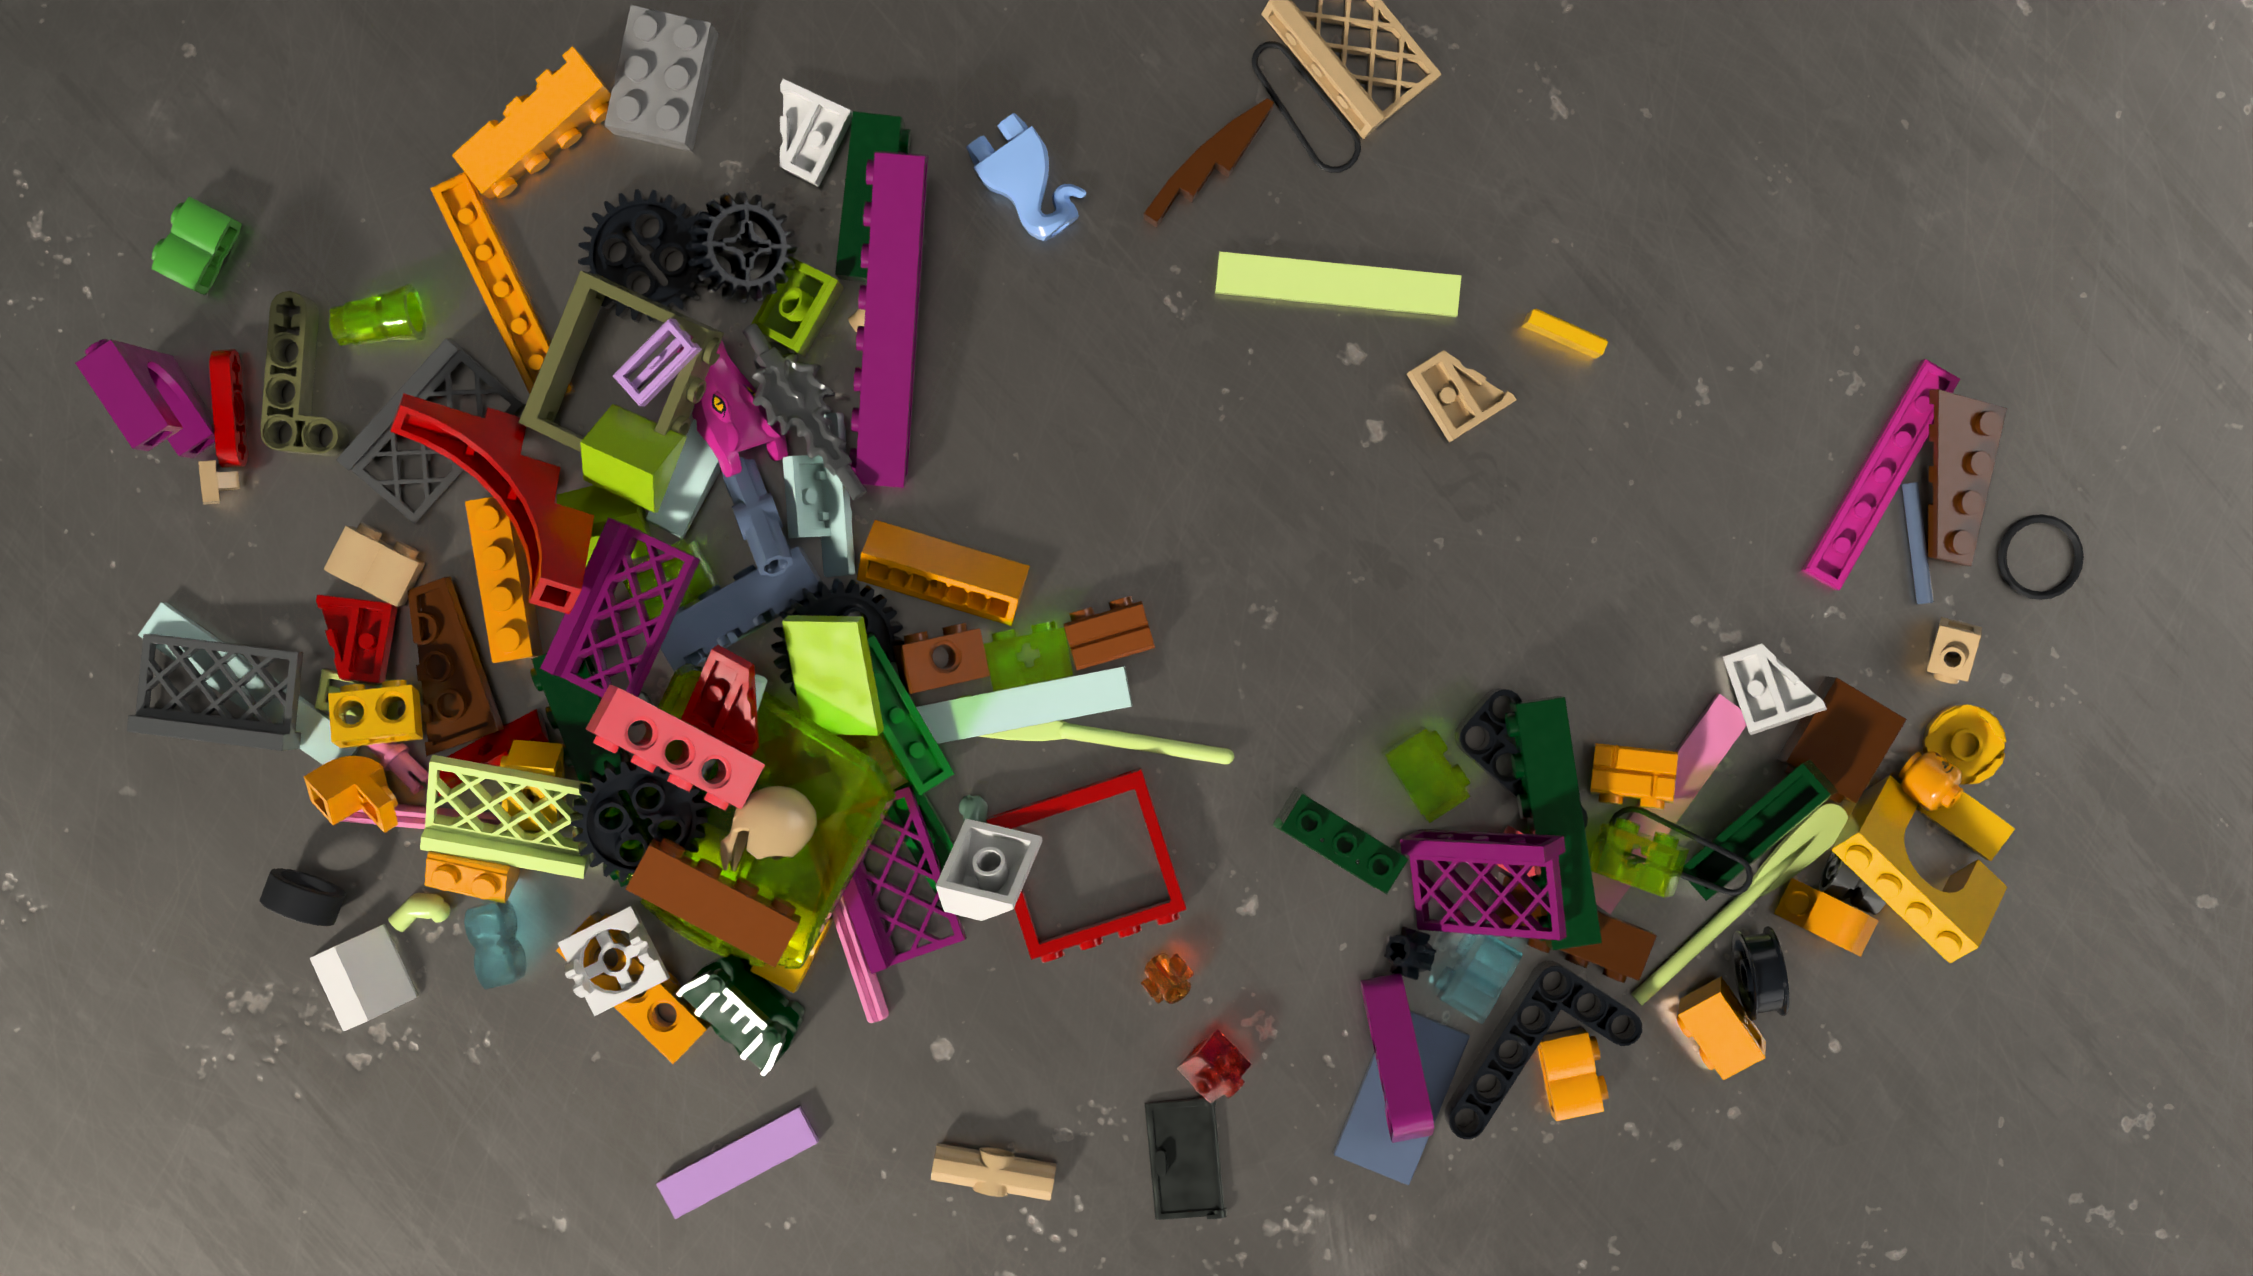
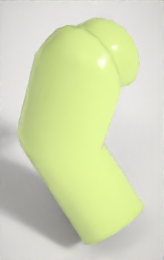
M415 893L388 918V921L395 929L404 932L417 918H432L436 923L443 922L448 918L451 909L450 905L444 902V898L438 894Z

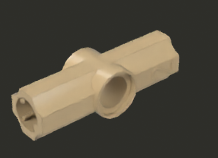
M937 1143L930 1180L969 1186L975 1192L988 1196L1004 1197L1009 1193L1050 1201L1057 1164L1015 1157L1014 1153L999 1148L982 1147L979 1150Z

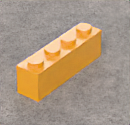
M494 497L465 501L492 663L543 655L535 604L529 603L530 575L526 553L515 526Z

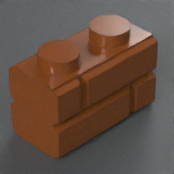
M1127 596L1108 602L1110 610L1094 614L1093 607L1069 613L1071 622L1064 623L1063 625L1077 671L1155 648L1142 601L1133 603L1132 596Z

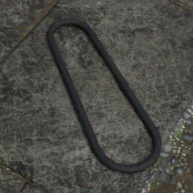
M1268 41L1259 45L1252 56V67L1313 162L1322 170L1331 173L1343 172L1351 168L1358 160L1361 152V140L1356 130L1283 44L1276 41ZM1268 47L1280 49L1350 132L1355 141V151L1353 157L1346 164L1332 167L1324 164L1317 157L1258 66L1259 54Z
M1636 806L1624 807L1614 813L1608 823L1607 835L1609 843L1614 851L1623 857L1731 896L1742 894L1752 884L1753 872L1747 860L1644 808ZM1625 813H1640L1739 862L1746 870V881L1738 889H1727L1627 852L1620 848L1614 840V824Z

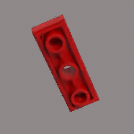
M535 709L505 725L504 730L484 736L447 757L500 767L502 756H508L514 740L549 742L544 718ZM440 770V778L450 789L463 783L455 773Z

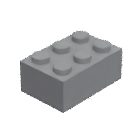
M631 5L604 126L615 135L693 152L719 34L712 23Z

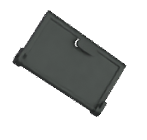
M1207 1094L1197 1096L1196 1099L1144 1103L1155 1220L1206 1216L1207 1219L1227 1217V1208L1224 1206L1215 1108L1217 1104L1216 1095Z

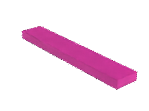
M1927 359L1921 360L1801 571L1834 590L1841 589L1929 435V424H1934V404H1929V390L1939 389L1953 393L1960 378Z

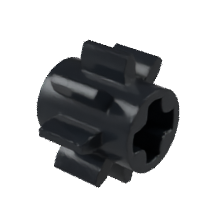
M1402 927L1401 935L1390 936L1386 946V953L1384 954V957L1393 964L1390 972L1394 974L1401 973L1404 977L1418 980L1419 972L1431 971L1436 950L1428 943L1430 935Z

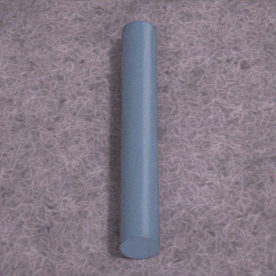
M1919 483L1902 484L1917 604L1933 603Z

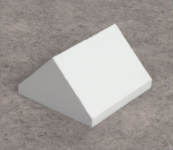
M385 924L310 958L343 1031L374 1019L419 997Z

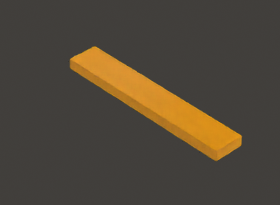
M463 172L430 189L530 394L551 340L477 187L467 174ZM571 381L564 397L576 392Z

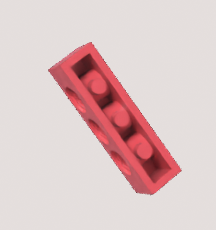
M610 684L586 727V730L596 735L593 741L594 744L614 754L617 753L619 747L634 754L630 761L631 763L651 773L654 772L656 766L671 773L667 779L668 782L690 792L693 785L704 790L707 793L703 800L725 811L729 804L740 809L743 808L765 764L627 691ZM642 720L646 727L645 736L639 742L632 743L628 737V729L635 721ZM679 740L682 744V754L677 760L669 762L665 756V749L671 741ZM715 759L718 763V773L713 779L705 781L702 776L703 765L708 760Z

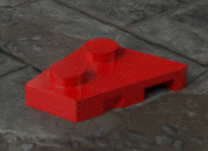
M317 595L316 603L318 608L322 609L328 629L325 630L329 646L335 652L334 662L339 679L382 685V682L386 679L398 607L387 602Z
M717 644L710 651L681 720L750 757L759 748L754 664Z

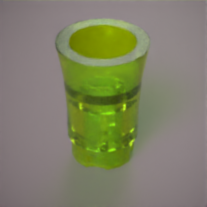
M411 284L368 298L348 301L344 305L334 306L330 309V330L339 346L351 344L359 346L397 340H423L425 337L426 320L423 305L418 292Z

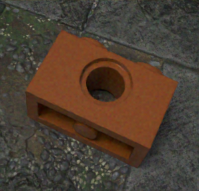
M965 622L942 627L943 635L929 638L927 631L903 636L905 644L893 646L899 678L908 694L990 676L980 628L967 630ZM938 646L943 647L948 653V662L942 669L937 667L933 661V652Z

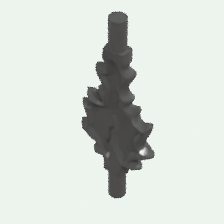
M756 323L746 327L743 330V334L757 353L756 361L760 365V368L752 374V378L760 383L752 403L755 406L762 405L766 409L768 425L772 426L779 421L782 435L786 434L792 426H796L797 436H804L807 441L808 457L821 456L824 467L833 476H838L852 499L856 500L862 497L867 490L851 468L852 461L849 455L843 450L847 442L831 432L829 425L832 421L824 417V414L833 412L824 403V398L835 396V392L817 379L816 374L821 366L816 363L798 362V353L795 352L782 355L776 347H771Z

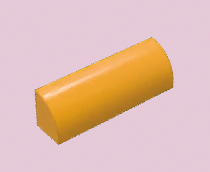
M874 520L861 552L856 580L1012 626L1030 566Z

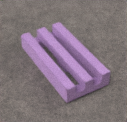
M669 318L613 375L638 406L645 407L702 350L697 343L692 342L691 336L679 327L680 324L676 319ZM673 334L675 339L630 382L628 377ZM683 346L684 349L639 392L638 390Z

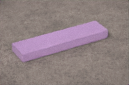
M799 1105L659 1180L656 1185L672 1215L677 1219L819 1142V1139L802 1107Z

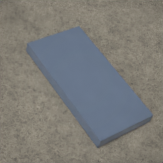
M1410 1010L1433 1121L1435 1123L1470 1035ZM1374 1052L1333 1154L1409 1185L1429 1136L1392 1143L1385 1114V1099Z

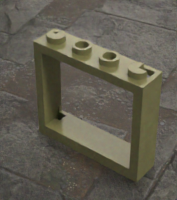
M580 270L518 423L581 452L580 442L584 437L554 423V420L603 300L607 296L663 323L669 318L676 319L680 324L679 327L693 336L692 342L697 343L702 349L678 373L654 430L664 436L669 430L687 435L691 425L689 416L694 404L698 403L705 393L707 384L704 380L710 366L714 365L720 357V354L716 352L724 333L600 275Z

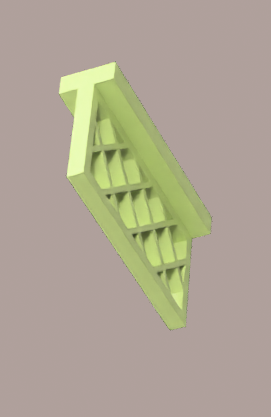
M432 755L429 761L425 829L421 835L420 850L584 879L589 865L590 854L581 856L578 847L581 842L573 841V838L563 837L559 830L571 824L570 814L577 812L573 811L562 797L567 794L580 795V783L591 786L593 784ZM440 770L455 773L463 783L450 789L440 778ZM484 779L496 780L504 790L492 797L479 782ZM527 786L536 787L546 797L533 804L520 790ZM469 788L482 801L481 804L472 809H469L457 796ZM510 796L524 809L512 817L499 805V802ZM448 801L460 816L451 817L437 814V807ZM550 804H553L564 816V818L553 824L540 812L541 809ZM489 809L502 823L498 825L484 823L477 815ZM530 816L542 830L540 832L526 831L517 823Z

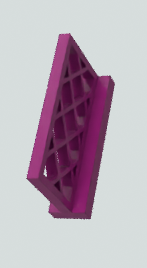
M608 517L585 568L582 590L570 615L564 614L540 669L552 675L562 677L601 698L604 696L609 684L612 685L610 677L626 670L630 682L626 691L638 697L700 559L635 527ZM640 540L646 543L650 560L634 566L631 554L637 541ZM657 549H659V550H661V551H663V552H665V553L659 555ZM673 558L684 561L678 577L667 582L662 563ZM653 568L658 586L642 593L637 574ZM628 579L633 597L617 604L614 595L619 582ZM661 594L664 608L660 616L650 620L644 601ZM636 605L641 624L625 631L620 612ZM611 617L616 635L600 642L597 629L602 620ZM644 633L647 643L643 654L632 658L627 639ZM619 643L624 662L608 669L603 650ZM594 654L599 673L586 679L577 675L584 658ZM601 681L603 687H601V686H599V685H597V684H595V683H598V682Z
M912 785L825 815L817 820L819 831L871 974L887 969L891 965L961 942L967 938L959 915L944 912L943 908L937 906L940 900L938 892L932 903L912 894L920 874L935 880L937 884L942 872ZM905 797L910 811L904 827L884 817L890 802ZM882 805L879 814L869 810ZM862 813L875 820L867 840L852 832L847 817ZM912 822H914L917 833L910 830ZM881 823L901 832L893 852L872 843ZM906 835L920 841L924 853L918 865L898 855ZM856 842L864 846L861 853ZM869 849L889 858L881 878L866 871L863 861ZM926 860L928 861L931 871L923 868ZM894 861L915 871L907 890L886 881ZM870 881L877 884L875 891L873 890ZM883 887L903 896L895 916L881 910L877 898ZM908 899L929 909L921 928L900 919ZM934 912L949 919L954 934L940 939L925 931ZM884 919L891 922L889 929H887ZM896 925L917 935L911 949L896 954L891 940ZM922 938L930 941L929 943L918 946Z
M1421 829L1400 839L1401 853L1410 856L1418 930L1562 940L1567 937L1559 866V855L1565 853L1564 836ZM1424 860L1432 861L1443 872L1435 883L1425 874ZM1461 862H1467L1478 874V877L1470 886L1455 871ZM1497 864H1503L1515 877L1506 888L1491 873ZM1533 866L1546 867L1547 885L1543 890L1527 875ZM1447 879L1463 893L1455 904L1440 890ZM1483 880L1498 895V898L1490 907L1475 892ZM1519 883L1535 898L1527 909L1511 894ZM1432 897L1448 912L1442 920L1430 919L1428 902ZM1467 900L1482 913V917L1477 923L1470 922L1459 910ZM1503 901L1519 917L1513 925H1506L1495 913ZM1539 904L1551 914L1552 928L1542 927L1531 915Z

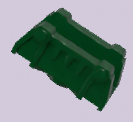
M736 950L733 953L730 951L706 964L678 991L677 995L679 998L683 996L696 1009L694 1014L697 1017L711 1023L714 1032L721 1039L733 1044L743 1060L746 1057L749 1058L761 1070L760 1074L765 1076L792 1045L803 1021L802 1017L805 1011L797 1001L789 1002L765 978L751 972L750 959L744 951Z

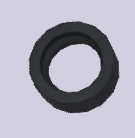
M277 868L270 871L259 901L267 909L286 918L311 925L332 926L336 922L346 893L337 885L317 876L291 869Z

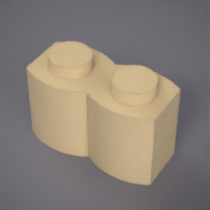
M359 523L357 528L345 526L323 570L394 606H404L408 599V590L413 589L426 564L416 558L419 551L399 541H396L394 546L380 540L382 532L364 523Z

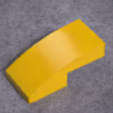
M1964 791L1958 801L1949 809L1942 806L1935 811H1927L1920 805L1916 809L1946 833L1954 835L1988 861L1993 860L2015 830L2006 821Z

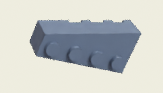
M788 544L794 564L789 566L783 574L774 577L760 575L758 569L753 564L733 576L735 582L722 589L717 585L698 596L699 602L687 609L684 606L679 607L660 648L674 673L689 671L707 660L711 649L717 644L726 649L780 617V612L787 613L792 610L793 607L789 602L791 598L800 603L805 601L803 588L808 589L813 595L817 594L818 581L822 580L804 549L799 546L791 549Z

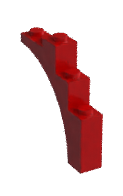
M403 393L390 432L419 442L449 458L482 484L501 505L515 526L524 547L530 575L529 603L570 615L583 586L594 515L554 503L561 467L521 455L526 426L518 423L520 420L518 416L487 407L482 418Z

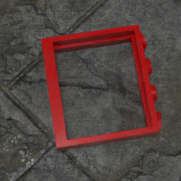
M1142 768L989 816L986 819L988 824L1013 829L1135 789L1171 899L1040 942L1022 889L1014 908L1031 960L1041 957L1042 963L1049 962L1065 956L1064 949L1079 945L1081 950L1090 949L1103 944V936L1118 932L1119 938L1130 936L1142 931L1141 924L1156 920L1158 925L1167 924L1180 919L1179 912L1187 910Z

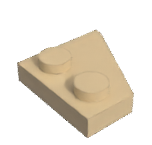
M1444 350L1407 373V376L1448 442L1458 438L1517 400L1512 393L1508 391L1504 393L1485 381L1486 377L1474 369L1465 368L1460 360Z

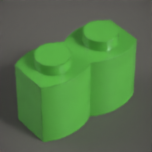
M189 196L184 203L181 202L175 207L171 215V224L173 225L169 235L165 239L159 240L152 252V260L154 261L151 269L200 294L206 295L220 272L224 258L236 242L242 223Z

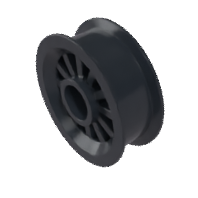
M1766 926L1763 933L1743 936L1740 931H1735L1732 938L1733 968L1739 997L1747 1017L1753 1021L1757 1019L1758 1013L1777 1011L1781 1016H1786L1789 1010V983L1783 952L1774 930L1770 926Z

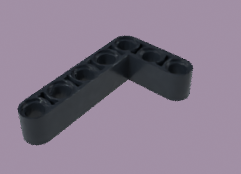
M1555 961L1539 963L1529 975L1447 1103L1445 1120L1457 1137L1462 1139H1473L1483 1132L1560 1010H1563L1620 1046H1629L1640 1038L1642 1034L1640 1018L1627 1006ZM1550 972H1560L1562 976L1560 986L1553 991L1544 990V977ZM1587 993L1594 994L1596 1002L1594 1007L1588 1012H1579L1577 1008L1579 998ZM1529 1006L1539 1007L1540 1016L1535 1023L1525 1025L1521 1022V1014L1525 1008ZM1621 1015L1628 1016V1029L1621 1034H1614L1612 1032L1614 1019ZM1505 1041H1517L1518 1050L1513 1057L1504 1059L1499 1056V1048ZM1486 1074L1496 1076V1085L1491 1091L1480 1092L1477 1090L1478 1080ZM1460 1110H1474L1475 1117L1469 1125L1459 1126L1455 1124V1117Z

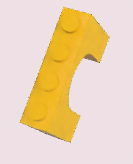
M1889 775L1862 793L1831 850L1946 961L1952 963L1979 948L2007 886L1979 859L1950 875L1942 891L1928 884L1911 864L1904 843L1905 830L1918 804L1902 790L1901 784Z

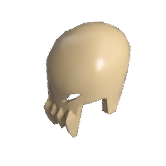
M769 786L750 794L743 808H736L730 834L721 841L720 853L723 870H727L730 862L731 870L736 871L746 843L747 851L756 859L771 857L778 861L784 857L793 858L812 838L817 826L816 810L807 797L796 789L785 786Z

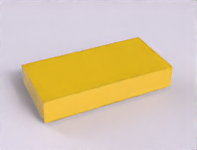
M1537 308L1527 313L1522 327L1595 359L1603 355L1608 344L1607 339Z

